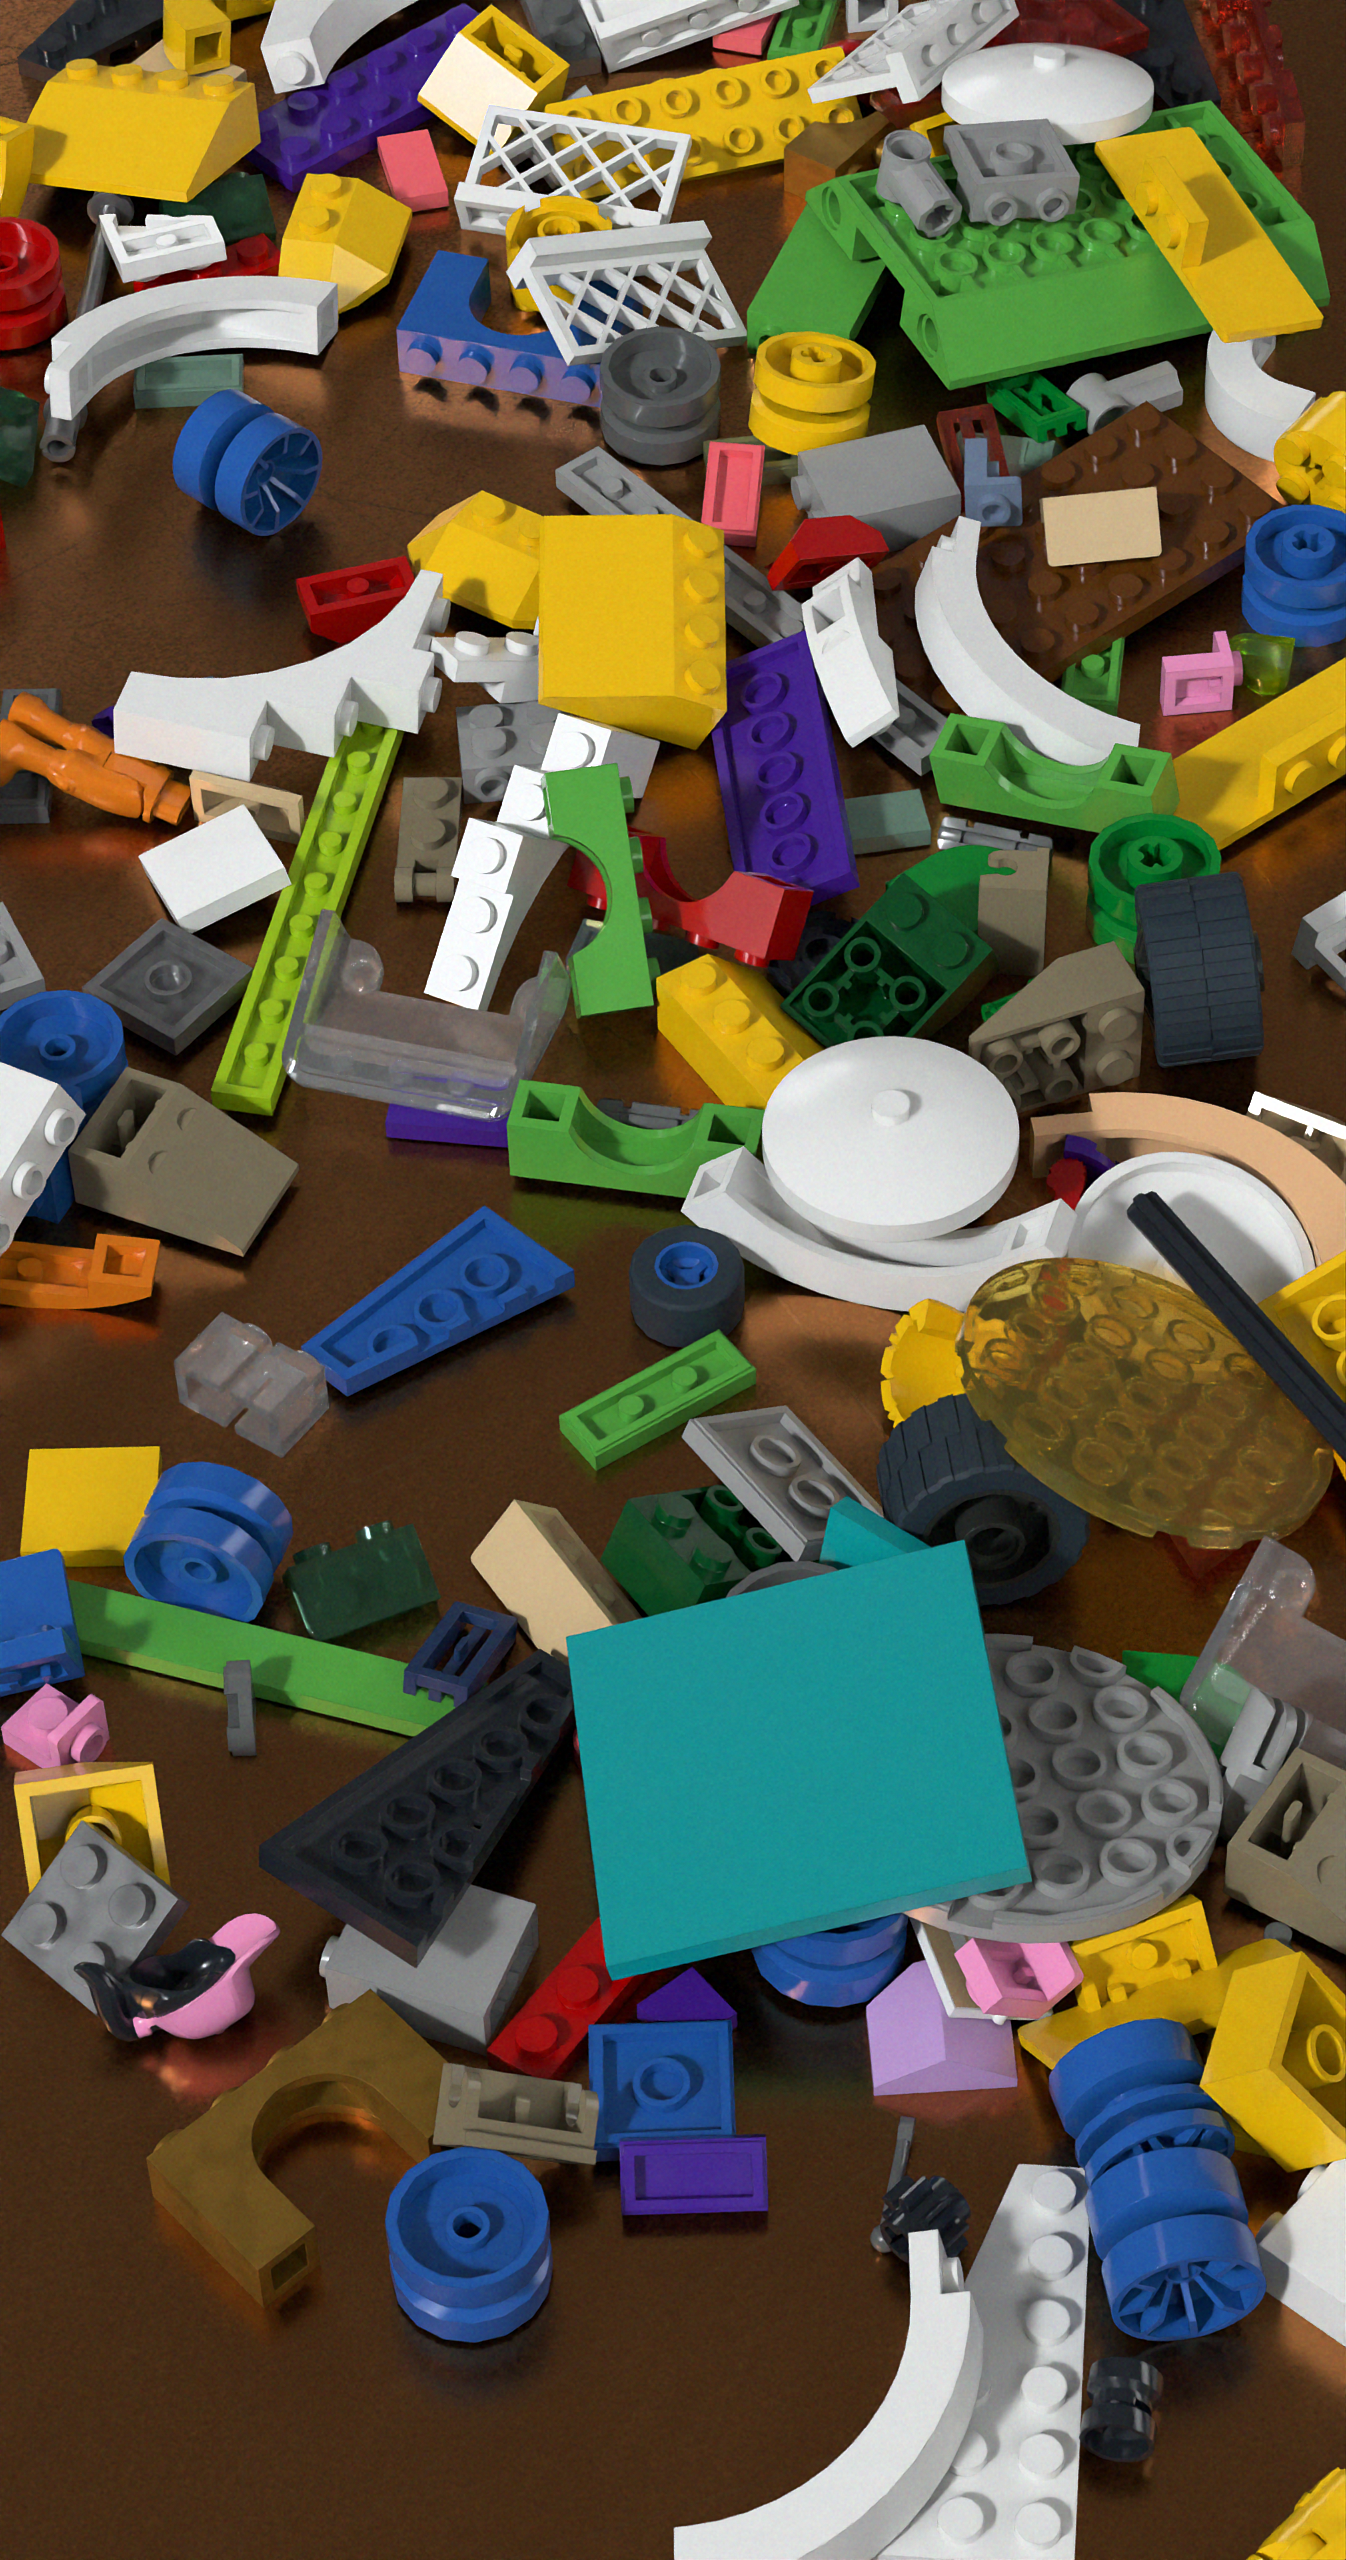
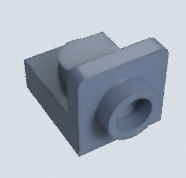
M987 438L965 439L964 490L966 518L980 521V527L1021 525V478L1018 476H999V461H988Z

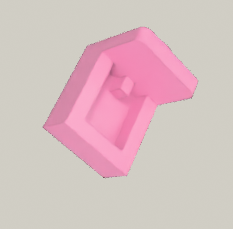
M973 1937L954 1953L967 1979V1991L972 2000L981 2008L983 2014L1039 2019L1079 1985L1084 1977L1068 1942L1027 1944L999 1942Z

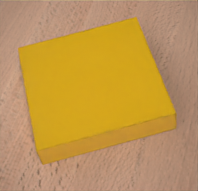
M160 1446L29 1449L20 1549L21 1557L55 1548L64 1556L66 1567L125 1566L123 1556L142 1517L145 1516L144 1510L162 1474Z

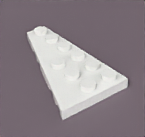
M1018 2164L964 2283L965 2291H971L984 2330L982 2372L977 2400L966 2434L950 2468L926 2504L904 2530L871 2560H1075L1079 2434L1089 2220L1085 2208V2199L1089 2189L1085 2182V2170L1083 2168Z

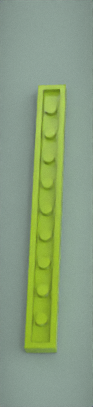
M357 721L353 735L351 737L343 736L335 757H329L288 872L291 885L283 888L211 1088L212 1105L217 1109L273 1116L405 731Z

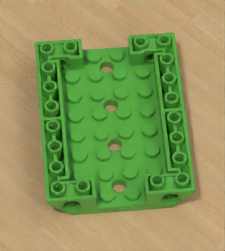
M1211 100L1152 112L1149 119L1143 125L1127 134L1119 136L1182 127L1193 128L1317 308L1329 305L1331 296L1314 221ZM1096 142L1063 145L1080 175L1075 214H1067L1054 222L1032 217L1015 218L1010 223L1002 226L980 221L971 222L962 206L961 217L958 222L954 223L944 235L928 238L923 230L916 228L899 203L886 200L878 193L876 183L879 169L836 177L806 191L805 201L851 262L879 256L905 289L900 326L948 390L969 387L1006 377H1014L1028 372L1063 366L1073 362L1112 355L1122 351L1157 345L1213 331L1212 326L1094 153ZM948 154L930 158L932 165L960 202L956 194L958 173Z

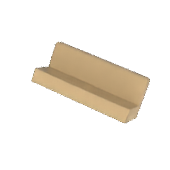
M514 1499L471 1555L473 1565L513 1617L518 1618L517 1622L536 1647L568 1666L567 1636L643 1618L556 1508Z

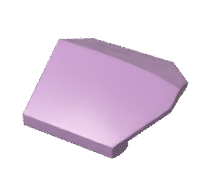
M926 1960L912 1963L866 2006L874 2096L1017 2087L1018 2078L1011 2020H1006L1003 2025H998L992 2019L949 2018Z

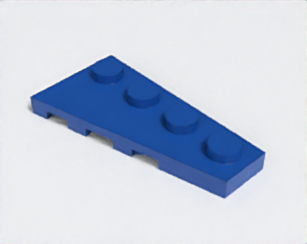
M484 1205L301 1346L303 1363L343 1394L350 1396L575 1287L574 1269Z

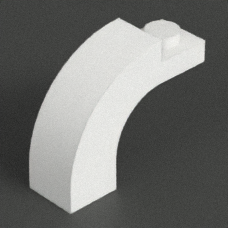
M1213 329L1208 341L1204 395L1207 412L1217 429L1232 443L1257 457L1274 462L1273 453L1277 439L1315 402L1316 392L1278 381L1261 370L1275 349L1276 335L1250 339L1244 342L1224 343Z

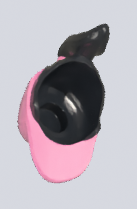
M257 1913L245 1914L229 1921L208 1940L206 1938H195L176 1953L152 1956L141 1960L122 1978L106 1967L93 1962L78 1963L74 1966V1971L87 1983L94 2006L102 2022L111 2034L120 2040L133 2041L150 2036L153 2032L163 2029L178 2037L201 2039L223 2033L225 2029L240 2020L252 2009L255 1991L249 1967L277 1938L281 1929L276 1922L264 1915Z

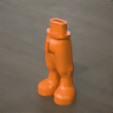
M24 691L18 694L10 707L8 719L3 718L0 722V787L8 784L18 771H31L48 778L62 792L104 811L129 818H138L143 813V821L151 823L157 817L176 826L180 823L192 802L190 786L174 780L173 770L164 765H158L154 761L115 753L113 738L92 726L70 722L51 710L41 698ZM47 744L53 745V746L58 747V748H60V749H57V750H56L55 748H53V747H51V746H49V745H47Z

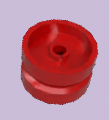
M0 217V350L3 351L27 348L47 340L62 327L68 314L58 239L47 227L30 219Z

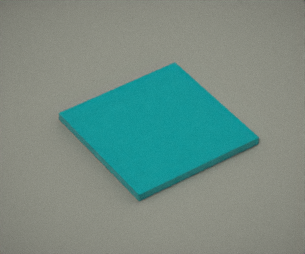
M965 1540L566 1637L605 1962L612 1981L1032 1881L971 1561Z

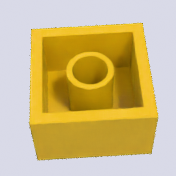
M1302 1951L1233 1970L1199 2085L1287 2173L1346 2159V1995Z

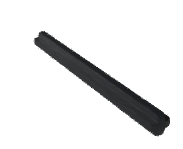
M1150 1191L1146 1194L1139 1193L1133 1198V1203L1126 1210L1128 1219L1346 1463V1403L1156 1192Z

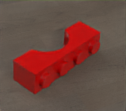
M627 824L629 838L638 836L640 840L644 870L643 873H636L634 876L638 898L648 897L653 929L669 931L671 925L686 930L685 941L710 949H719V945L722 943L736 949L733 956L734 959L757 967L768 968L770 960L794 961L814 891L765 873L734 871L724 885L715 893L701 900L695 899L679 885L671 871L667 857L666 838ZM577 849L567 886L587 893L586 903L588 905L606 911L607 896L602 876L594 863Z

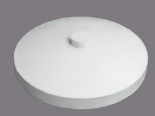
M1018 43L978 50L954 61L947 67L942 77L941 103L945 112L961 125L1048 119L1062 145L1085 144L1119 137L1143 125L1149 119L1153 110L1154 83L1143 68L1126 58L1106 51L1060 43Z
M897 1036L863 1038L844 1042L814 1054L792 1069L782 1079L772 1093L764 1112L762 1123L763 1160L768 1177L777 1193L795 1212L813 1224L838 1235L869 1242L904 1243L920 1241L944 1235L969 1224L989 1210L1001 1198L1014 1176L1018 1163L1019 1120L1014 1103L1003 1084L985 1066L972 1057L943 1044L923 1039Z
M1158 1152L1131 1158L1114 1166L1096 1179L1085 1191L1074 1210L1078 1215L1068 1240L1069 1249L1061 1260V1272L1069 1302L1079 1321L1096 1343L1109 1355L1133 1371L1152 1380L1183 1388L1218 1389L1250 1381L1264 1374L1265 1372L1128 1219L1126 1210L1133 1203V1198L1139 1193L1156 1192L1257 1304L1316 1268L1307 1236L1299 1221L1283 1200L1267 1185L1241 1168L1210 1156L1187 1152Z

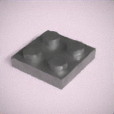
M161 918L86 983L82 990L83 993L91 994L109 1004L122 1021V1026L177 1056L245 995L253 968Z
M82 1820L1 1936L95 2015L99 2016L94 2006L90 1989L84 1979L74 1971V1966L81 1962L98 1963L122 1978L135 1964L143 1959L155 1956L191 1903L98 1827Z

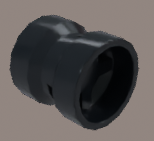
M1108 2357L1093 2363L1089 2371L1086 2390L1089 2399L1092 2401V2407L1085 2410L1082 2417L1079 2434L1081 2445L1090 2453L1115 2462H1136L1151 2456L1155 2449L1158 2429L1151 2415L1153 2411L1159 2408L1162 2402L1165 2382L1162 2374L1154 2366L1129 2357Z

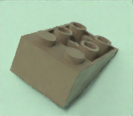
M1114 941L1059 957L969 1036L968 1056L985 1066L1003 1084L1014 1103L1017 1114L1050 1103L1062 1102L1070 1097L1099 1088L1120 1084L1125 1080L1140 1076L1145 990Z
M126 1067L68 1150L76 1203L242 1257L299 1172L298 1163L184 1085Z
M1296 1747L1228 1843L1223 1893L1345 1955L1346 1771Z

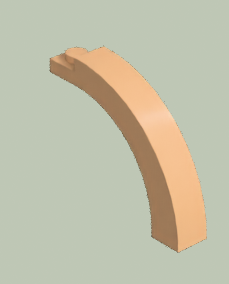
M1111 1092L1089 1093L1088 1112L1057 1114L1031 1118L1029 1163L1033 1178L1047 1177L1051 1164H1055L1056 1160H1062L1067 1134L1083 1137L1097 1144L1096 1150L1114 1163L1116 1160L1122 1163L1131 1158L1158 1152H1187L1210 1156L1230 1163L1253 1175L1283 1200L1297 1218L1307 1236L1316 1268L1346 1250V1184L1325 1163L1302 1145L1248 1116L1187 1098L1152 1093Z

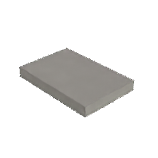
M786 1405L689 1419L682 1434L685 1442L795 1562L819 1560L830 1507L845 1496L850 1497L884 1518L882 1507Z

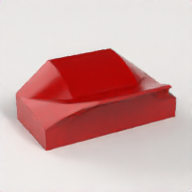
M851 515L804 519L779 557L773 563L766 565L764 569L769 571L766 578L772 591L808 588L816 586L857 557L869 569H872L884 558L889 549L880 531Z
M400 556L296 579V585L311 632L333 641L344 643L355 640L380 623L406 596L415 578L406 556Z

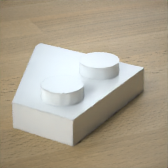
M116 214L99 215L102 235L123 283L130 281L148 282L158 278L161 274L183 269L201 270L214 262L227 260L224 239L213 216L187 215L184 217H172L169 215H147L145 218L146 226H118Z

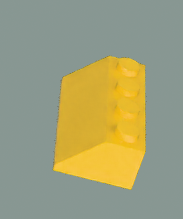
M706 954L656 978L658 1030L725 1105L765 1110L772 1093L792 1069L814 1054L827 1049L780 1008L781 1003L785 999L758 971Z

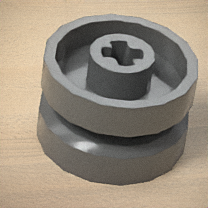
M657 326L636 329L617 338L604 351L600 364V390L603 396L600 404V426L605 441L619 455L644 464L662 466L682 463L703 454V441L717 440L721 424V402L719 399L721 364L716 350L703 337L684 329Z

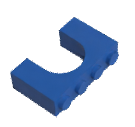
M441 250L437 251L396 328L400 372L600 408L603 397L600 390L601 362L567 366L550 330L530 335H511L491 330L482 325L481 321L491 303L489 259ZM602 280L589 282L590 286L615 300L619 290ZM625 295L622 304L643 316V304ZM581 300L578 309L604 324L608 314ZM617 319L614 320L611 329L621 335L634 331V329ZM572 324L569 328L579 346L596 344L597 339Z

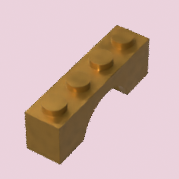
M942 82L920 101L905 104L902 103L897 87L874 91V113L860 120L846 123L814 121L784 147V190L805 199L807 190L833 178L879 169L884 140L889 133L897 130H911V124L945 112L941 103Z

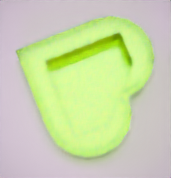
M1242 633L1229 639L1231 651H1240L1243 677L1245 678V684L1250 690L1262 695H1273L1280 693L1287 687L1294 655L1295 638Z

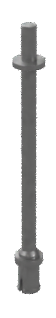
M96 191L88 201V216L97 225L75 320L101 305L111 254L102 235L99 215L116 214L118 226H128V223L133 219L135 210L133 202L127 195ZM50 397L46 400L43 410L46 426L40 442V449L44 448L42 454L46 458L55 462H65L74 456L78 431L85 425L88 415L86 405L70 421L51 417Z

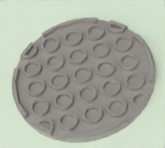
M985 1634L1032 1881L901 1913L937 1928L969 1937L1027 1944L1059 1943L1105 1935L1132 1926L1156 1914L1174 1902L1194 1883L1209 1861L1218 1838L1224 1800L1223 1780L1218 1760L1210 1742L1196 1721L1172 1696L1159 1686L1150 1689L1143 1683L1126 1674L1127 1666L1075 1645L1072 1652H1066L1050 1647L1032 1645L1033 1637Z

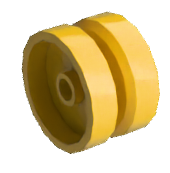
M812 331L787 332L768 338L758 346L753 382L757 388L753 390L748 423L750 430L757 439L769 447L792 455H798V452L865 438L867 436L871 408L867 401L872 397L876 370L875 359L867 349L856 342L834 334Z

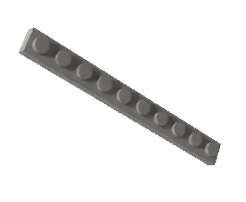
M599 446L555 470L556 487L591 515L674 514L693 520ZM724 545L725 621L759 648L805 630L801 604L783 590L772 591L767 578ZM896 679L900 717L895 719L885 732L872 738L922 776L932 770L929 755L947 718Z

